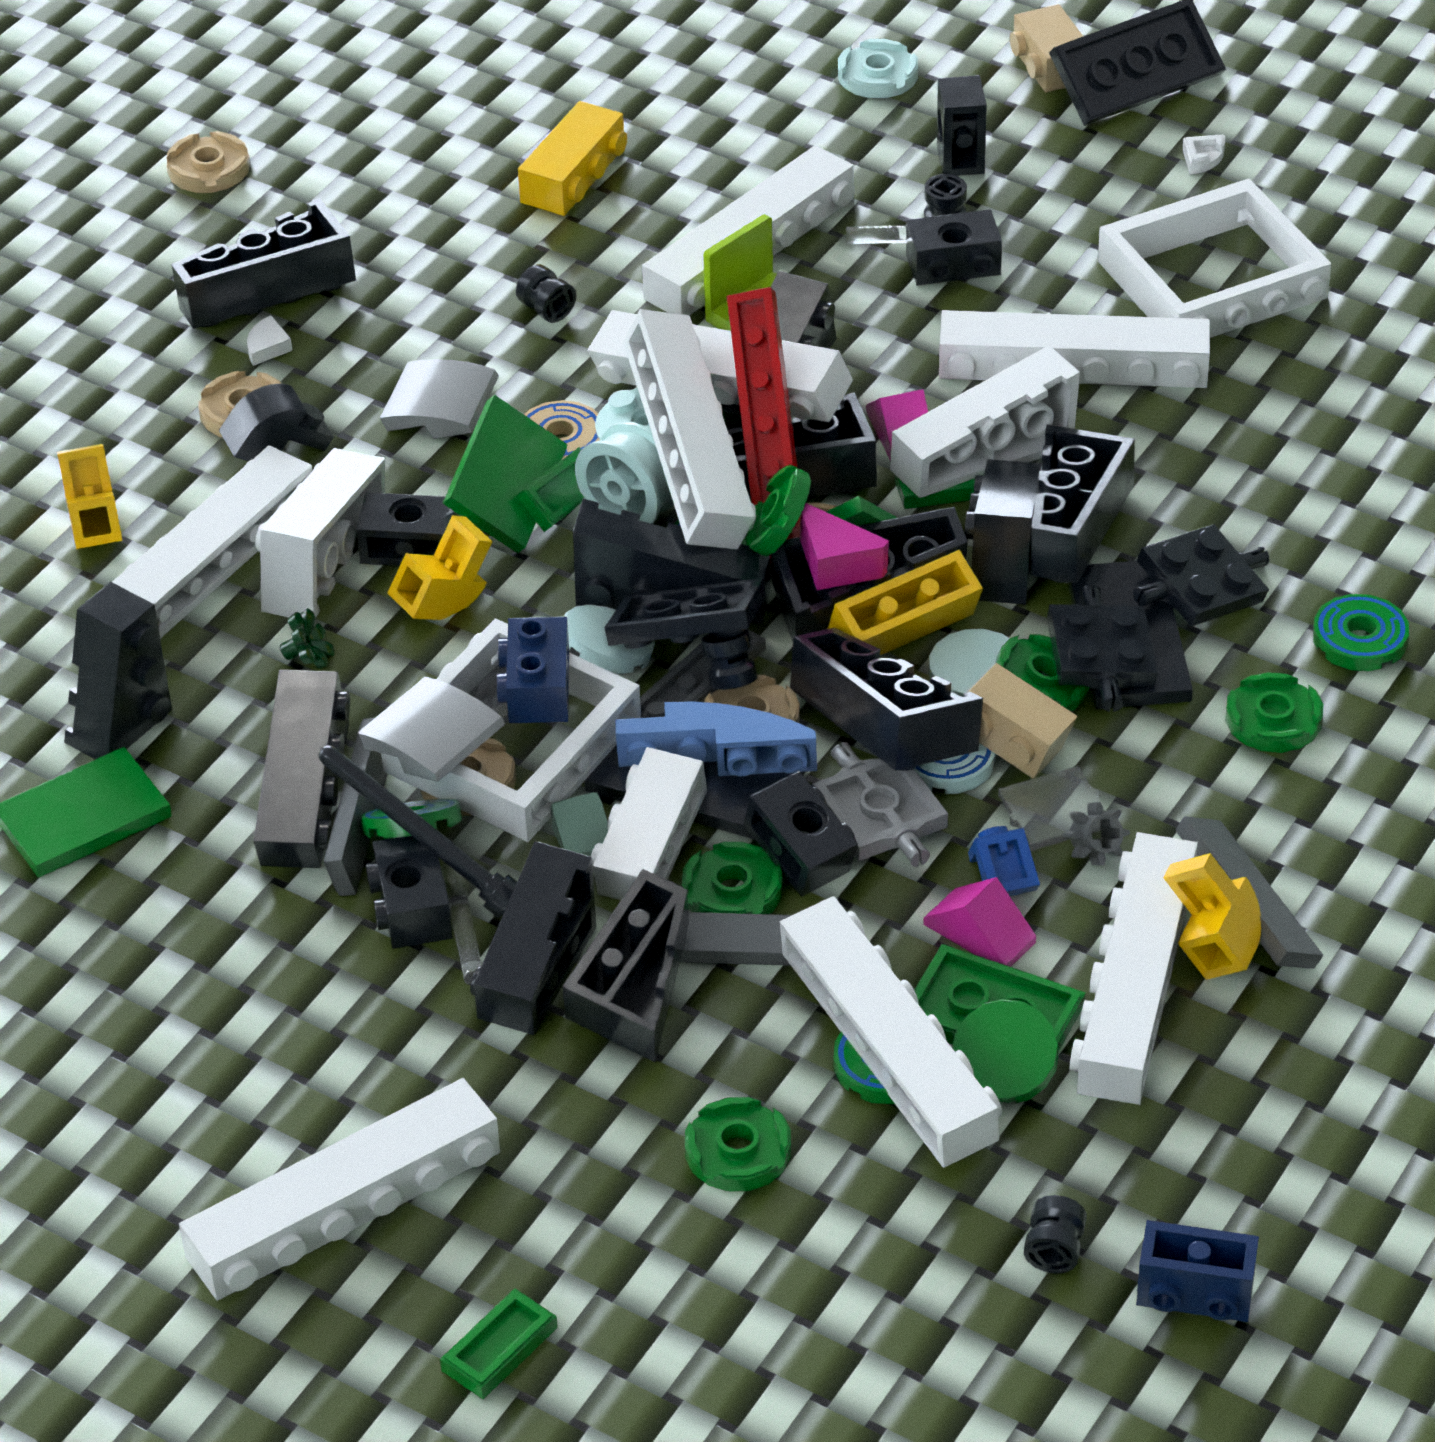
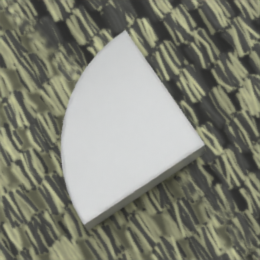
M1225 135L1183 138L1182 150L1190 175L1208 171L1220 163L1224 156Z
M271 315L259 321L248 334V354L253 366L292 351L291 338Z

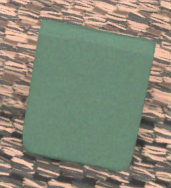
M591 792L551 804L552 829L560 847L591 856L597 843L603 844L608 833V821L598 793Z

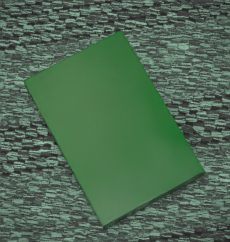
M493 395L485 403L442 504L460 516L467 517L475 526L518 554L526 548L536 522L517 499L516 495L559 463L565 454L568 444L498 396Z
M125 747L0 802V827L38 878L172 817L168 801Z
M941 944L914 990L921 1009L927 1016L932 1014L938 1019L944 1030L946 1041L953 1045L955 1032L968 1014L982 1004L1006 999L1023 1001L1043 1013L1053 1026L1059 1047L1058 1052L1080 1015L1086 997V992Z

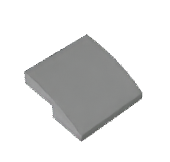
M433 359L407 362L380 419L387 432L426 425L433 439L472 433L499 375L493 368L464 361Z
M424 677L358 732L365 749L398 757L405 774L438 782L503 727L505 723L501 715L468 693L439 680Z

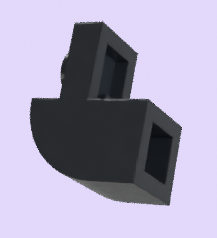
M270 384L248 393L235 405L219 429L233 456L246 461L254 459L267 446H272L282 451L289 440L325 451L334 438L324 422L323 413L313 405L302 403L293 387L287 384Z

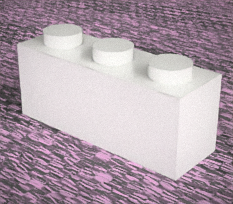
M647 747L639 765H632L626 780V794L621 804L616 803L611 809L608 819V833L603 844L597 843L591 854L592 868L599 895L622 900L642 869L668 880L707 792L703 761Z

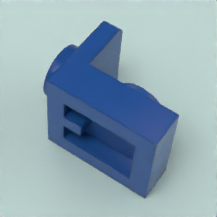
M1006 826L991 827L980 832L978 837L974 839L968 851L970 862H977L982 881L997 877L1009 896L1037 891L1040 882L1024 828L1008 831Z

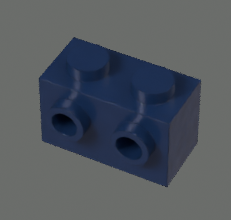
M567 617L508 618V638H499L498 640L499 668H506V673L497 674L498 703H507L509 723L568 722L570 649Z
M1147 1220L1139 1263L1136 1305L1154 1308L1162 1312L1177 1311L1210 1316L1217 1320L1231 1319L1248 1322L1259 1236Z

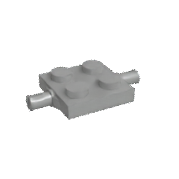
M842 742V748L840 744H837L832 749L831 756L842 769L835 775L812 783V785L822 792L827 806L838 820L845 822L852 829L858 843L855 857L858 861H862L890 849L900 848L912 866L918 867L919 862L921 865L925 864L930 857V853L920 842L919 838L948 827V813L915 769L895 771L880 758L859 760L847 742Z

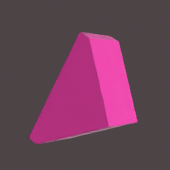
M923 389L882 397L866 405L867 415L890 462L892 432L928 412Z
M805 503L800 519V542L817 590L884 577L888 568L889 540Z
M997 877L955 888L923 918V925L974 955L1009 967L1036 943V934Z

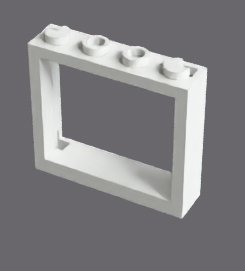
M1250 178L1101 226L1099 230L1098 262L1147 317L1210 319V338L1328 298L1331 262ZM1248 224L1289 268L1183 303L1148 265L1144 258Z
M495 618L482 633H477L471 639L468 647L453 662L444 666L436 680L470 694L499 664L498 640L499 638H508V624ZM570 653L569 694L596 707L518 791L460 763L440 781L436 782L405 774L398 757L381 753L383 772L438 799L458 800L461 810L529 842L551 818V804L568 799L617 744L615 719L641 717L640 688L638 684Z

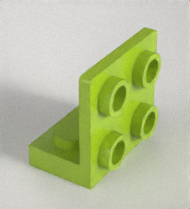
M762 214L723 240L712 245L703 254L705 320L714 327L731 331L727 304L728 295L771 287L777 275L773 272L772 218L766 214Z

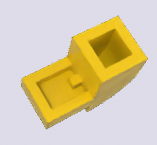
M103 444L57 452L76 549L123 541Z
M452 515L434 555L406 553L387 594L413 619H445L469 607L485 588L487 582L478 575V571L493 541L467 517Z
M1211 853L1170 864L1163 878L1191 913V917L1178 941L1179 946L1206 980L1247 970L1261 937L1260 907L1254 889L1247 877L1231 880Z

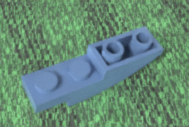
M688 701L664 702L665 717L615 719L619 767L632 766L633 764L639 765L646 748L649 747L703 762L717 761L718 776L817 771L816 731L772 713L742 706Z

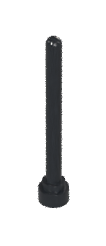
M326 745L320 749L318 758L323 765L479 889L481 892L478 896L485 901L483 907L499 919L506 910L517 884L514 878L509 874L504 878L498 872L492 875L335 747Z

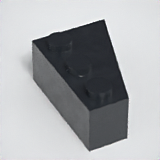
M987 459L984 475L975 476L974 493H971L970 507L966 513L965 536L966 539L973 540L971 569L983 587L978 601L1026 605L1028 574L1030 575L1031 559H1029L1031 552V526L1036 494L1038 493L1039 471L1041 470L1042 463Z
M110 581L77 609L72 663L79 667L77 688L74 687L69 690L68 703L75 707L73 728L65 729L64 743L95 760L122 747L128 749L155 724L163 721L167 714L172 711L155 604Z
M534 842L482 965L477 967L471 980L470 992L471 995L475 996L477 1019L535 1035L596 929L592 857L541 842Z
M645 869L641 870L564 983L565 1018L656 1063L689 924L687 889Z

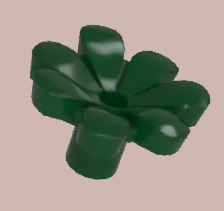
M307 608L301 613L295 612L288 618V624L293 631L291 633L292 638L280 644V651L286 660H291L299 656L304 664L314 662L319 669L328 667L329 662L327 658L333 657L335 651L331 643L322 641L326 637L323 626L320 623L315 624V614L311 609Z

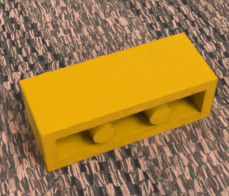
M578 101L518 168L520 203L565 216L576 202H580L589 187L604 175L606 168L612 161L624 152L627 144V133L624 132L623 113Z
M957 550L836 603L828 629L837 628L879 648L880 655H883L973 615L983 587L960 550Z

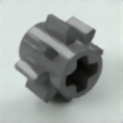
M1091 802L1087 806L1088 815L1080 811L1069 813L1074 822L1070 827V831L1063 833V838L1070 839L1075 847L1071 855L1073 858L1082 859L1090 853L1091 864L1101 866L1106 861L1105 853L1111 856H1122L1123 851L1119 846L1122 843L1123 836L1129 835L1130 830L1123 829L1118 821L1121 815L1119 809H1110L1103 814L1101 802ZM1100 828L1101 838L1093 840L1092 830Z

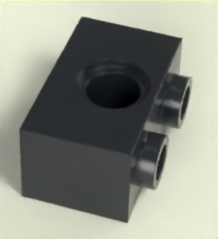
M980 75L938 78L937 151L942 174H953L956 176L985 174L987 104Z
M991 209L906 220V256L916 286L1001 275L1002 239Z
M366 492L356 528L360 564L400 566L406 553L434 555L452 515L459 516V514L442 504L445 496Z
M800 771L750 796L743 822L744 826L768 853V856L775 865L778 866L779 864L782 874L801 897L850 872L858 846L855 835L845 822L838 820L827 806L822 792L816 786L810 785Z
M413 836L373 841L375 862L366 864L368 883L371 894L378 892L381 894V899L373 900L378 930L388 929L392 949L453 939L449 901L438 856Z

